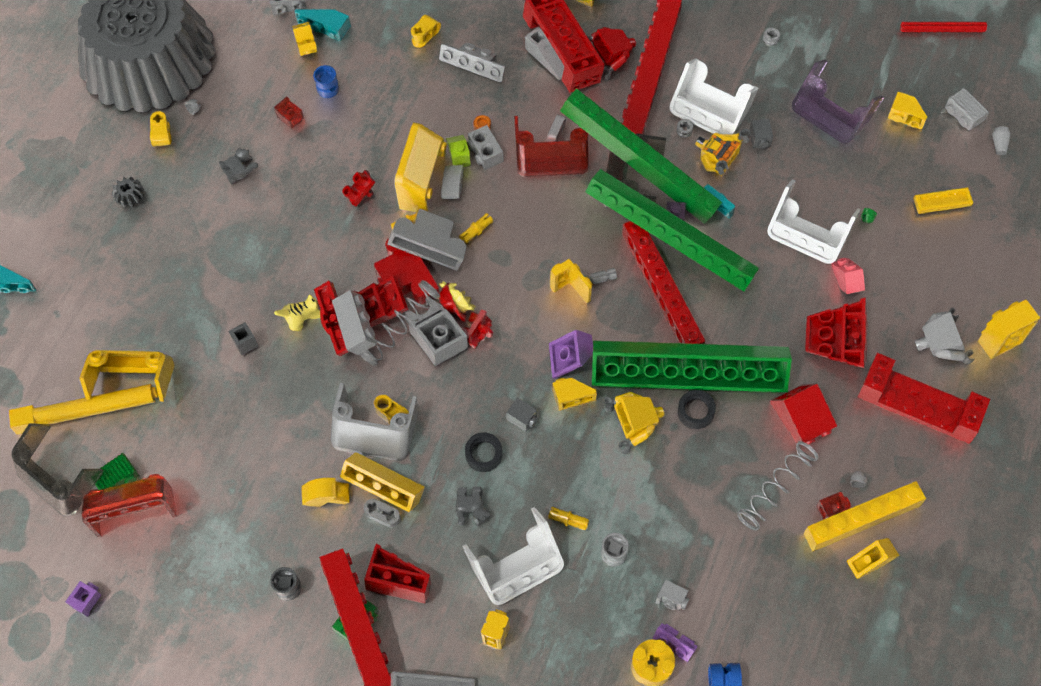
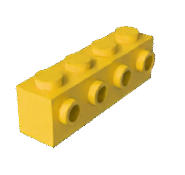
M357 452L345 460L340 477L407 512H410L419 504L425 488Z

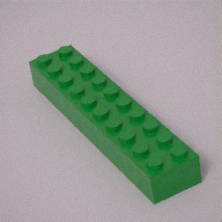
M593 340L592 386L788 393L792 357L789 347Z

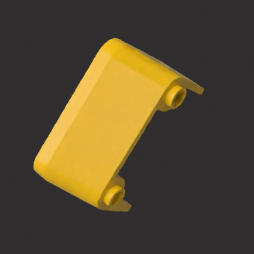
M413 122L395 177L399 209L418 213L419 209L428 211L427 201L431 199L433 188H430L431 176L437 157H445L447 142H444L443 137L420 123Z
M94 350L88 354L79 378L85 398L90 400L100 372L156 373L154 381L159 400L164 402L174 369V361L170 355L156 351Z

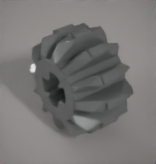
M123 177L122 181L117 180V185H112L113 198H115L117 204H122L124 208L128 204L133 207L134 203L139 204V199H144V188L138 179L134 180V178L130 177L127 180Z

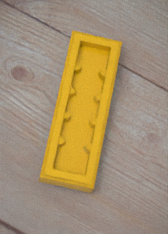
M968 187L919 194L913 198L918 214L973 205Z

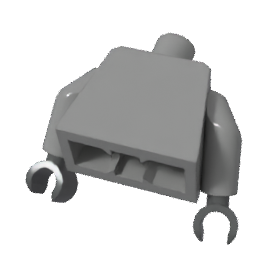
M951 308L948 312L934 313L922 327L926 337L914 340L918 351L930 347L933 356L962 361L967 365L971 364L975 359H970L968 356H971L974 352L972 350H968L966 353L963 352L965 348L955 325L959 315H952L956 310Z

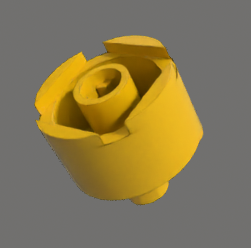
M646 640L639 644L633 653L631 661L633 676L638 682L646 686H662L669 680L675 667L674 653L662 640ZM650 660L657 662L656 667L653 664L649 665Z

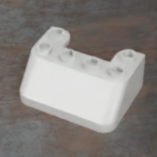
M696 58L689 61L684 68L670 103L671 113L681 119L689 120L692 124L713 134H735L748 114L759 88L746 83L740 86L736 96H733L705 82L708 66L704 62Z

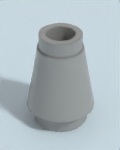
M997 127L992 133L996 154L1004 155L1007 154L1011 132L1008 127Z

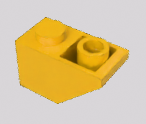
M897 92L888 118L895 122H901L911 127L922 129L927 115L915 97Z

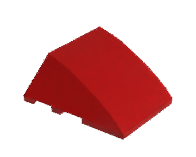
M866 297L849 305L848 303L843 304V307L833 310L828 309L807 316L806 353L865 368L868 335Z

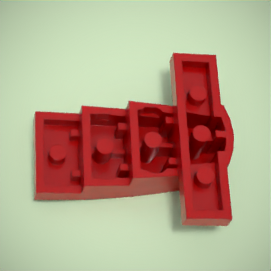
M393 275L379 284L372 283L359 292L354 290V292L361 294L364 298V307L370 316L369 323L371 327L396 317L397 315L394 310L399 313L409 310L397 277ZM328 280L316 287L314 292L321 309V324L330 335L336 354L343 356L350 351L346 349L332 300L337 298L338 295L333 282Z

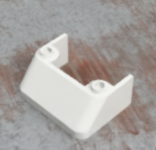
M792 179L785 187L767 230L768 235L773 240L827 264L833 263L840 254L861 209L857 208L849 224L839 221L832 226L830 231L797 216L799 204L795 199L789 197L796 180Z
M535 507L531 508L537 525L530 528L526 534L528 545L493 564L488 556L482 555L476 558L466 544L462 546L473 571L489 599L495 605H502L553 577L563 569L564 562L549 525Z

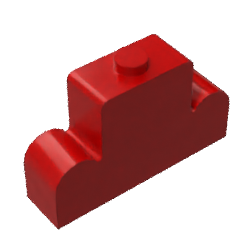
M388 238L385 243L388 257L374 263L375 272L378 277L376 279L377 283L379 284L393 275L397 277L403 295L412 292L413 300L419 304H425V298H427L419 287L422 280L428 282L440 294L438 285L421 257L387 245ZM425 291L428 297L435 299L427 291Z

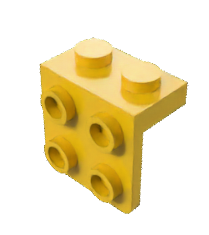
M567 259L563 263L553 266L550 272V288L554 293L570 283L587 304L591 302L592 282L588 277L582 275L576 263H572L570 259Z

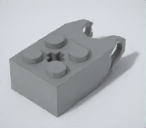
M429 297L431 307L428 308V312L419 315L418 321H410L406 318L405 320L408 323L411 335L432 363L437 366L468 348L467 335L447 309H444L441 304ZM425 298L426 306L429 307V300ZM410 310L403 312V315L410 319H418L417 314Z

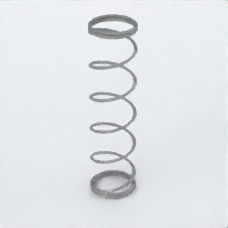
M422 280L419 284V287L422 289L427 299L429 300L430 306H423L415 302L414 300L410 299L409 297H406V299L414 308L418 319H410L402 315L398 311L394 310L396 315L403 323L405 327V332L400 333L382 323L384 328L391 336L393 340V345H385L376 339L375 342L385 347H394L395 341L388 329L398 334L407 333L406 325L400 317V315L410 321H418L419 314L414 305L412 304V302L423 308H430L431 301L425 291H427L435 299H439L440 294L428 282ZM377 343L376 346L381 353L380 359H376L368 350L360 353L367 362L374 366L378 364L377 360L383 359L382 351Z
M802 441L796 444L798 455L789 454L785 457L787 469H774L773 476L776 483L771 481L763 482L762 491L765 497L761 495L751 496L750 503L753 510L741 509L737 513L738 518L744 525L752 530L760 528L757 520L743 510L753 512L763 521H766L755 510L752 504L753 497L764 498L774 507H777V504L765 494L764 484H775L785 493L789 494V491L778 483L775 477L776 470H786L797 480H800V477L789 469L786 459L789 456L801 458L806 465L812 467L811 463L806 459L817 461L819 458L813 447ZM799 444L807 447L815 455V458L808 456L800 448ZM741 514L747 516L756 525V527L749 524L741 516Z

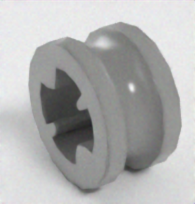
M768 28L764 33V42L770 46L776 45L779 41L780 32L775 28Z
M686 119L679 121L677 124V134L683 138L691 136L693 132L692 122Z

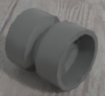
M281 567L271 575V586L280 599L289 601L298 597L302 587L294 570L288 567Z

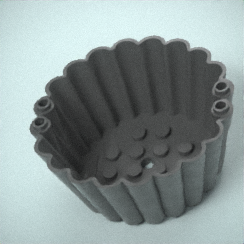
M88 0L89 3L84 4L81 8V16L78 19L79 74L81 79L86 81L88 92L98 94V98L103 104L110 105L114 103L115 107L121 111L134 108L138 112H146L153 106L163 109L168 107L172 100L181 101L185 99L189 94V89L198 88L203 82L202 75L207 74L212 68L209 59L215 55V47L210 43L213 39V33L206 26V22L186 0ZM131 16H135V18L133 20H130V22L129 20H127Z

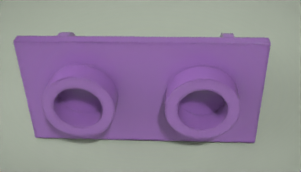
M661 623L652 639L664 641L677 657L688 662L698 647L695 645V641H692L683 634L680 639L676 638L679 632L667 623L666 625Z

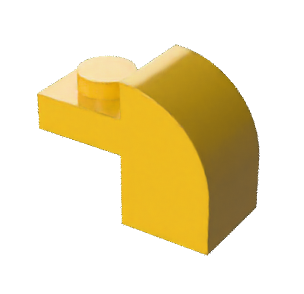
M309 22L292 26L300 56L317 52Z
M318 478L302 485V505L321 507L328 502L344 505L350 502L349 483L336 482L335 478Z

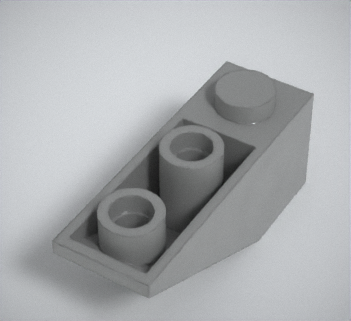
M537 27L525 36V49L561 81L564 65L544 32Z

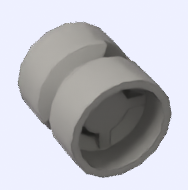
M611 533L603 539L601 557L607 565L613 567L620 566L627 559L629 544L625 536L620 533Z

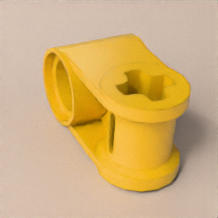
M426 14L423 15L411 28L412 44L417 48L424 47L437 35L441 28V23Z
M156 111L150 116L151 144L153 147L171 145L170 124L163 112Z
M379 395L374 400L376 414L389 425L391 418L395 414H409L405 407L399 405L387 395ZM381 404L388 405L385 409L379 408Z

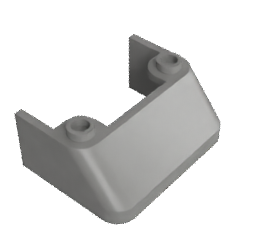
M340 383L332 412L331 443L333 447L341 451L357 452L362 455L383 459L404 460L409 452L419 413L417 397L413 396L409 414H395L391 418L390 425L387 426L351 419L353 410L346 403L348 394L345 385Z

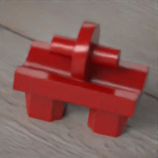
M364 170L362 173L356 172L352 179L354 184L352 186L347 185L342 190L344 196L356 207L365 196L372 197L374 194L372 187L376 182L367 170Z
M482 309L479 313H471L469 317L470 328H462L467 335V342L475 349L481 340L483 341L485 337L491 338L494 334L490 329L492 327V320L487 316V312Z

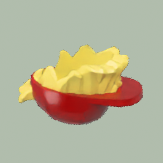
M444 281L439 283L438 285L442 287L439 301L443 308L447 309L451 315L457 314L466 323L467 316L465 312L468 310L474 311L476 307L470 303L471 297L464 296L465 291L460 292L456 290V283H446Z

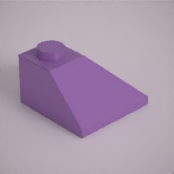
M574 330L549 343L552 378L556 379L585 364L593 354L592 335Z

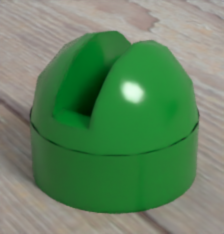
M864 208L861 213V220L864 223H872L877 213L870 208Z

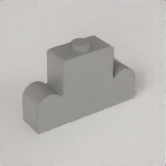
M419 209L413 223L407 218L397 219L387 245L456 271L460 267L466 251V244L463 240L450 238L453 221L423 209Z

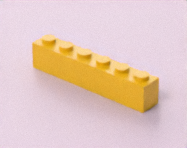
M917 481L807 526L804 536L812 552L916 509L923 504L926 497Z

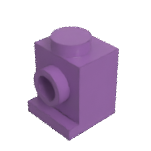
M80 581L65 602L76 611L88 617L90 615L89 612L101 594L97 592L99 588L91 582H88L86 585Z

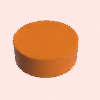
M485 115L477 116L473 121L474 129L477 130L486 125L491 129L490 118Z

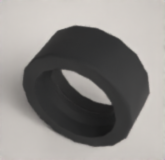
M703 390L688 391L679 401V419L685 426L691 429L705 428L714 418L716 404L710 394ZM691 400L704 402L708 407L706 417L693 419L688 416L685 411L687 402Z
M487 432L477 433L467 441L465 446L466 461L475 471L490 472L501 463L503 456L502 445L493 434ZM482 442L492 444L495 448L494 458L488 462L476 461L472 456V450L475 445Z

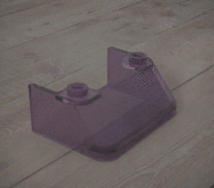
M821 60L815 62L792 102V109L795 113L839 142L848 143L870 121L884 97L881 95L873 98L868 107H858L853 114H850L824 97L827 91V83L819 76L828 61Z

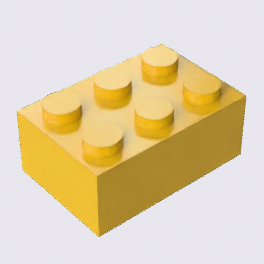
M1027 299L1020 303L1016 301L1009 305L1008 309L1004 311L1000 309L992 315L993 318L986 324L987 327L981 332L982 335L978 342L990 359H993L1022 344L1039 321L1040 316Z

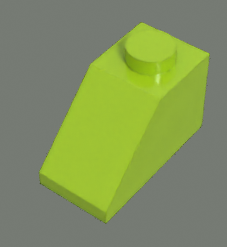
M464 135L446 138L452 165H463V168L471 166L470 153Z

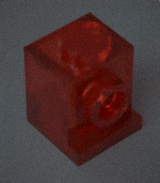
M287 96L274 107L277 118L291 129L300 124L302 119H304L302 110L291 102Z
M840 491L819 500L816 508L824 520L850 509L851 504L849 499L843 496Z

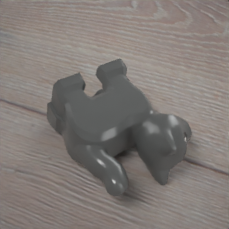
M238 148L234 156L219 162L231 185L237 180L244 179L247 174L258 167L256 162L249 164L247 167L242 163L252 159L249 155V150Z
M467 487L458 488L456 500L458 525L462 526L465 523L464 514L473 512L476 526H479L480 523L485 522L490 517V512L484 508L483 490L481 487H473L472 495H467Z

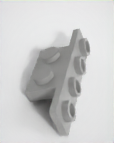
M444 43L441 45L439 60L492 80L502 82L506 68L505 65L494 62L497 54L492 53L488 49L478 48L472 43H465L459 49Z

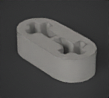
M557 114L548 133L547 144L557 145L567 121L566 116Z
M369 499L364 504V512L368 518L387 527H395L399 524L400 514L396 508L377 499ZM374 505H376L377 510L380 511V513L377 511H373L372 513H370L369 507H374ZM384 513L387 515H391L392 513H394L395 520L391 519L390 521H388V518L386 515H384Z

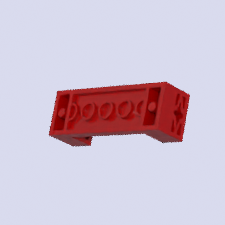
M525 0L523 18L530 29L540 26L564 65L562 81L569 93L573 92L576 88L579 90L600 83L605 64L565 1Z
M880 353L876 354L858 394V398L968 444L972 442L979 432L991 400L990 398L971 391L966 400H963L893 371L892 368L896 360Z

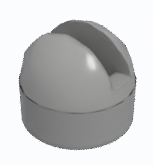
M197 99L185 102L187 110L192 115L201 108V104L196 103Z
M861 471L854 472L850 478V485L854 488L866 487V475Z

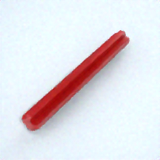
M901 22L900 24L901 32H986L987 22Z

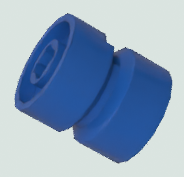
M328 65L316 68L313 77L317 93L323 98L336 96L339 92V85L335 69Z
M710 663L708 665L709 686H742L740 663H727L726 666H722L721 663Z

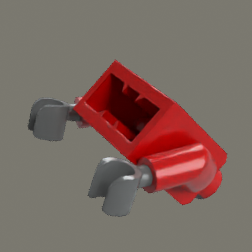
M603 27L592 33V36H586L593 43L605 64L610 65L609 68L604 67L603 74L608 73L604 77V80L608 81L611 78V72L619 69L629 59L632 49L636 46V41L634 38H628L621 29Z

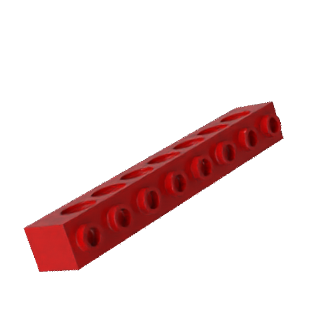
M632 221L623 223L622 235L678 343L705 344V339L648 231Z

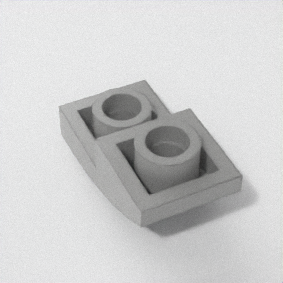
M463 165L445 166L441 188L442 199L460 198L462 190L461 180L464 173Z

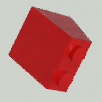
M817 383L802 384L788 391V393L786 392L770 400L772 407L796 443L802 441L811 444L816 441V437L829 435L832 433L831 429L837 427Z

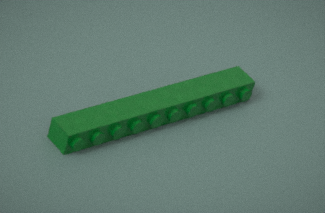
M577 88L565 101L560 112L705 224L722 202Z
M602 169L591 179L585 193L743 292L759 269L756 265Z

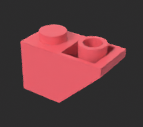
M840 258L836 262L831 263L839 287L843 292L851 294L865 290L863 269L849 258Z

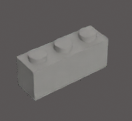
M349 290L332 300L347 351L359 355L375 346V333L370 326V316L365 310V301L362 295Z

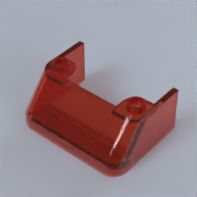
M514 116L517 172L520 176L577 175L588 171V133L582 128L572 130L570 141L534 142L531 132L519 131L518 116Z
M152 474L142 480L103 490H90L84 496L81 512L82 522L97 537H102L99 522L164 505L171 516L175 518L177 513L172 487L165 477L160 476V474Z

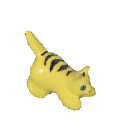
M309 295L306 301L288 303L281 310H276L274 314L285 317L290 330L300 331L304 327L303 323L305 320L320 318L319 303L312 295Z

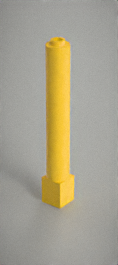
M152 384L94 395L91 396L90 400H86L84 397L37 408L30 405L9 410L10 428L16 435L38 431L41 426L155 403V398H158L157 388L153 387Z

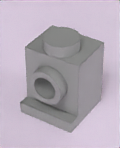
M665 580L657 596L656 604L659 605L660 602H663L664 606L671 610H685L689 598L686 597L688 590Z

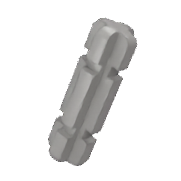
M615 268L607 269V272L603 270L592 273L590 276L584 275V277H588L594 285L605 282L607 279H616L617 272Z

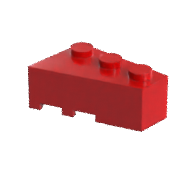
M375 544L364 578L365 589L426 604L431 587L430 574L409 562L406 563L398 558L396 554L389 553L381 548L379 544Z

